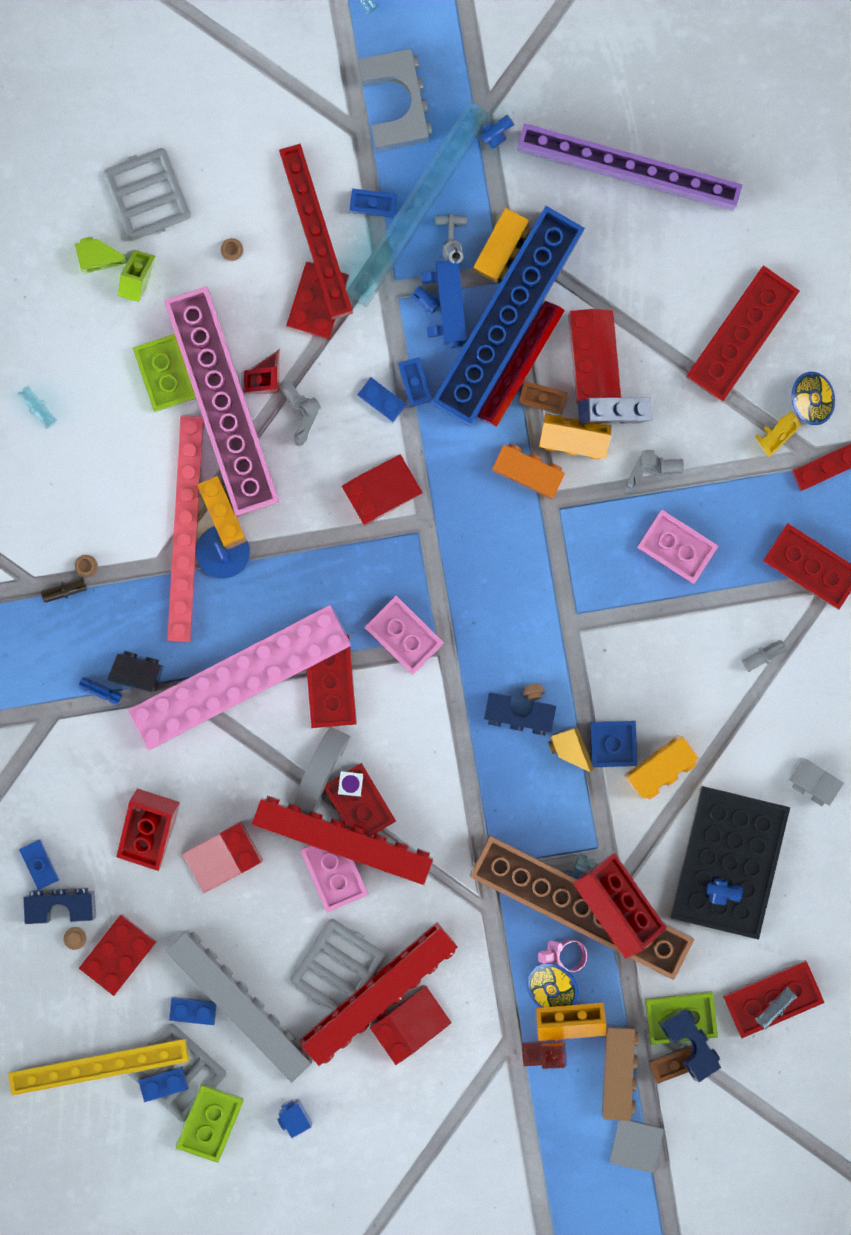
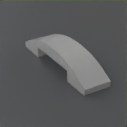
M330 727L324 735L306 769L294 801L295 805L302 807V812L309 814L310 810L317 811L322 801L321 795L339 756L342 757L351 737L350 735L333 727Z

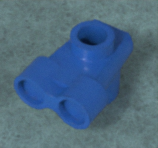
M505 115L498 123L494 124L492 121L483 127L482 131L484 133L480 137L485 144L489 143L491 148L494 149L507 139L503 132L515 124L508 115Z
M714 879V882L710 881L708 883V901L718 905H726L727 898L740 902L744 887L727 885L728 881Z

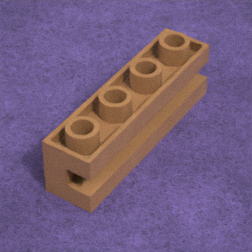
M606 1025L602 1117L604 1120L631 1121V1114H635L636 1102L632 1100V1091L636 1092L637 1079L633 1078V1069H637L638 1056L634 1055V1046H638L639 1033L635 1032L633 1026L624 1025V1027H616L615 1025Z

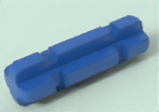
M86 677L80 680L78 686L80 689L88 690L89 693L104 700L108 699L109 702L115 705L121 701V693L115 690L111 691L110 688L97 682L93 683L92 680Z

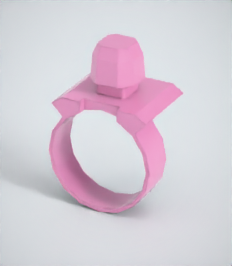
M568 939L560 943L549 940L548 950L538 953V961L543 964H557L565 968L560 962V952L565 945L575 942L581 949V961L574 969L566 970L568 972H576L581 970L587 962V950L579 941Z

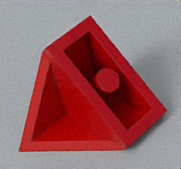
M280 349L250 370H244V393L279 394Z

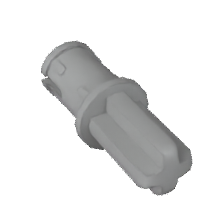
M778 640L763 649L760 647L758 652L743 659L742 662L746 670L751 672V670L764 663L769 664V660L786 652L787 649L784 642Z

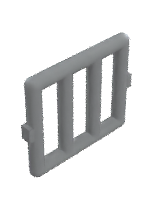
M164 148L154 150L139 157L133 155L128 157L129 161L104 170L105 181L129 240L133 241L157 232V234L166 231L165 228L191 217L167 151ZM160 158L164 171L121 188L117 187L114 179L115 175ZM168 179L172 192L126 209L122 200L123 196ZM176 200L180 213L134 230L130 220L131 217Z
M330 919L292 976L291 983L312 996V1000L320 1005L322 1003L331 1010H334L340 1005L339 1003L302 979L308 968L351 996L375 975L385 960L386 953L365 940V936L358 931L355 933L335 919ZM333 930L375 957L369 968L327 942ZM321 949L363 976L356 987L314 960Z
M169 1024L153 1043L150 1042L147 1045L164 1043L171 1035L177 1040L186 1038L188 1050L198 1058L185 1074L188 1084L205 1065L215 1073L206 1084L208 1086L216 1088L227 1074L224 1068L174 1024ZM175 1065L161 1067L155 1074L171 1070ZM139 1071L128 1073L137 1083L139 1079L145 1078ZM181 1092L156 1099L181 1122L186 1121L194 1102L193 1099L182 1111L173 1103Z

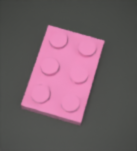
M664 510L659 512L637 546L639 550L692 584H695L719 547Z
M397 596L364 627L412 675L444 644Z
M307 846L300 850L326 912L369 895L355 861L313 846Z

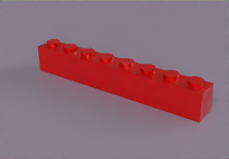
M267 795L266 799H260L252 825L425 885L433 862L430 852L419 848L415 852L408 849V844L396 841L395 844L387 842V837L374 833V836L365 834V829L353 826L352 829L344 826L343 821L331 818V821L322 819V814L311 810L309 814L302 812V807L289 803L288 806L279 804L280 799Z
M436 922L299 1039L302 1048L318 1066L328 1063L334 1057L335 1052L340 1048L347 1047L356 1034L363 1033L369 1027V1023L375 1018L379 1019L386 1013V1009L390 1005L398 1003L404 997L403 994L409 989L416 988L425 975L432 974L438 968L439 963L444 959L451 958L458 948L454 940Z

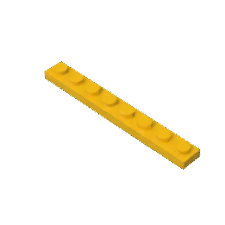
M185 1038L9 1072L8 1078L11 1095L13 1096L189 1062L190 1059Z

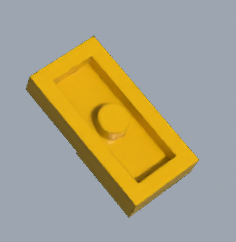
M791 411L779 419L772 431L769 427H764L767 433L766 437L755 436L763 452L769 458L801 427L797 416Z

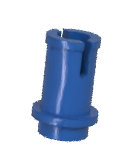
M421 286L417 287L411 295L412 298L425 308L426 313L433 314L440 306L438 299L430 296Z

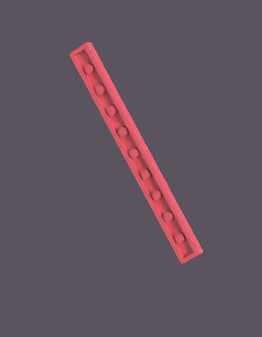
M181 416L167 641L191 642L200 494L197 485L200 484L203 417Z

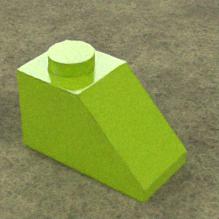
M93 237L80 239V243L75 244L80 268L84 274L127 264V259L123 254L100 240L93 239Z
M138 250L133 251L120 275L117 296L130 301L139 302L146 290L156 256Z

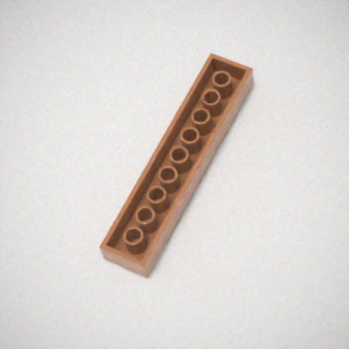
M489 835L470 873L471 878L621 953L573 883L577 878ZM664 923L667 928L643 951L629 958L675 980L695 939Z

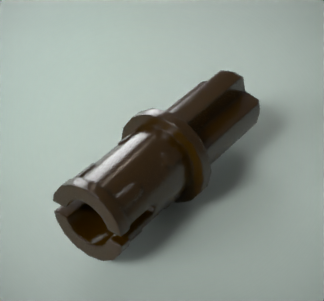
M81 577L66 583L62 581L60 585L41 591L43 601L48 603L64 597L68 599L70 595L87 591L86 583H84V578Z

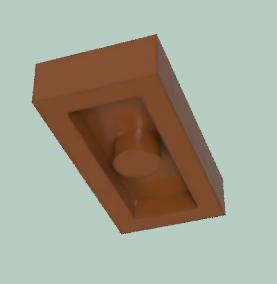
M524 381L518 404L562 415L568 392Z
M692 1046L681 1048L648 1061L655 1083L659 1084L687 1073L688 1071L682 1060L690 1055Z

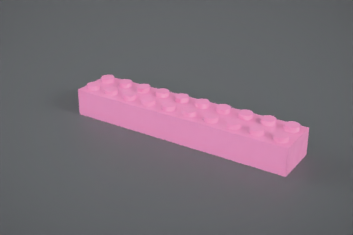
M206 286L164 300L235 515L241 517L280 504L208 287Z
M329 605L130 708L128 711L148 750H151L352 646L332 605Z

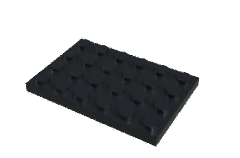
M701 786L670 918L759 940L791 807ZM714 879H723L728 881L727 885L744 887L741 901L737 902L727 898L726 905L709 902V894H707L708 883L710 881L714 882Z

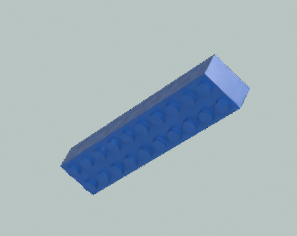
M548 206L544 207L432 400V405L468 426H472L585 230L583 226Z

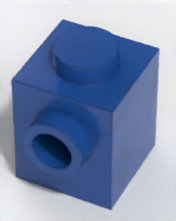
M292 1099L281 1105L282 1109L279 1111V1118L277 1120L282 1130L288 1131L291 1139L312 1127V1121L300 1099L295 1102Z

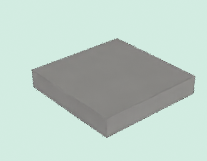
M618 1120L609 1163L654 1173L664 1128L633 1120Z

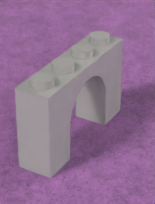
M407 49L358 59L363 87L394 82L403 86L411 97V106L402 118L371 125L376 152L429 142L428 135H432L430 121H425L424 113H428L426 99L421 100L420 91L424 90L421 77L417 78L415 69H419L417 55L413 56L412 50Z

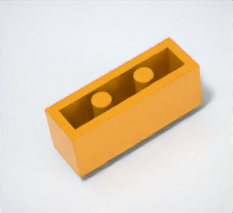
M505 207L477 259L473 271L496 284L499 278L503 280L509 269L506 266L510 259L514 260L520 250L517 247L520 239L525 240L531 229L527 227L529 220Z
M545 413L539 447L547 451H564L569 455H585L595 460L600 458L606 459L612 426L606 424H579V419Z
M215 476L198 484L199 491L224 547L229 550L247 542L246 535L238 517L235 515L221 479Z
M604 1003L536 1008L538 1041L606 1036Z

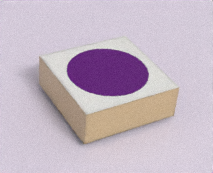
M341 771L338 794L361 797L363 773Z

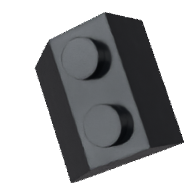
M124 651V654H117L108 675V681L149 692H157L164 665L158 664V659L147 656L145 660L138 659V654Z

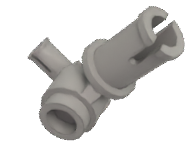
M448 213V216L435 215V225H448V240L443 243L444 260H450L452 263H455L456 260V263H460L463 260L462 245L459 241L454 240V225L466 226L467 216H454Z
M289 380L282 384L279 390L289 401L290 408L299 410L300 414L304 417L294 434L295 443L301 446L307 441L308 433L321 406L316 398L310 399L305 398L304 395L301 396Z
M654 450L642 451L630 477L625 482L624 491L629 494V491L630 494L638 488L644 471H655L660 476L664 473H683V459L663 460V457H658Z

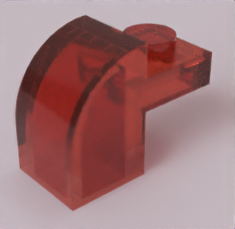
M563 1040L523 1042L521 1044L523 1066H542V1069L565 1068L567 1066L566 1044Z

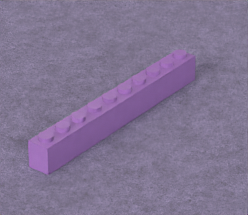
M526 123L523 125L517 147L519 152L734 211L743 185Z

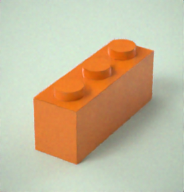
M514 444L503 445L492 471L553 499L565 475L564 472H561L562 467L551 462L549 465L541 462L542 458L533 453H529V456L520 452L521 448Z

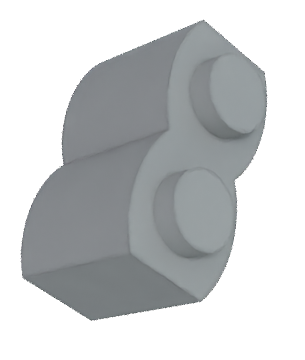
M803 758L789 780L794 783L792 788L801 794H804L805 791L813 795L811 800L820 806H823L824 803L830 806L844 784L806 758Z

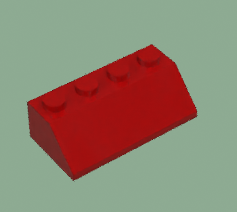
M584 309L570 311L568 319L576 404H578V401L588 398H621L613 310Z
M615 852L586 871L573 883L625 959L643 951L667 928Z

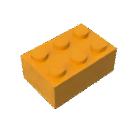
M677 735L627 772L624 777L640 798L651 800L660 793L658 789L664 784L670 786L677 781L679 773L682 771L687 773L697 765L695 761L699 758L683 736Z

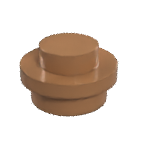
M229 238L222 243L221 254L228 261H236L243 254V246L239 240Z
M82 555L75 562V570L82 577H91L98 569L96 559L90 555Z
M539 683L527 685L524 687L523 697L528 698L529 701L539 700L542 698L541 695L545 694V689Z
M72 927L64 934V943L69 949L78 950L86 943V933L79 927Z

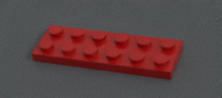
M763 265L685 377L723 402L800 290Z

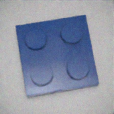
M636 721L590 722L591 763L593 768L637 766Z

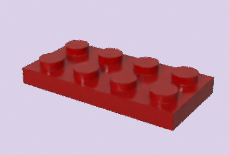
M786 523L762 561L835 609L840 610L851 593V563L789 523Z
M348 647L307 668L311 728L357 724L351 647Z
M806 960L723 995L741 1039L825 1003Z

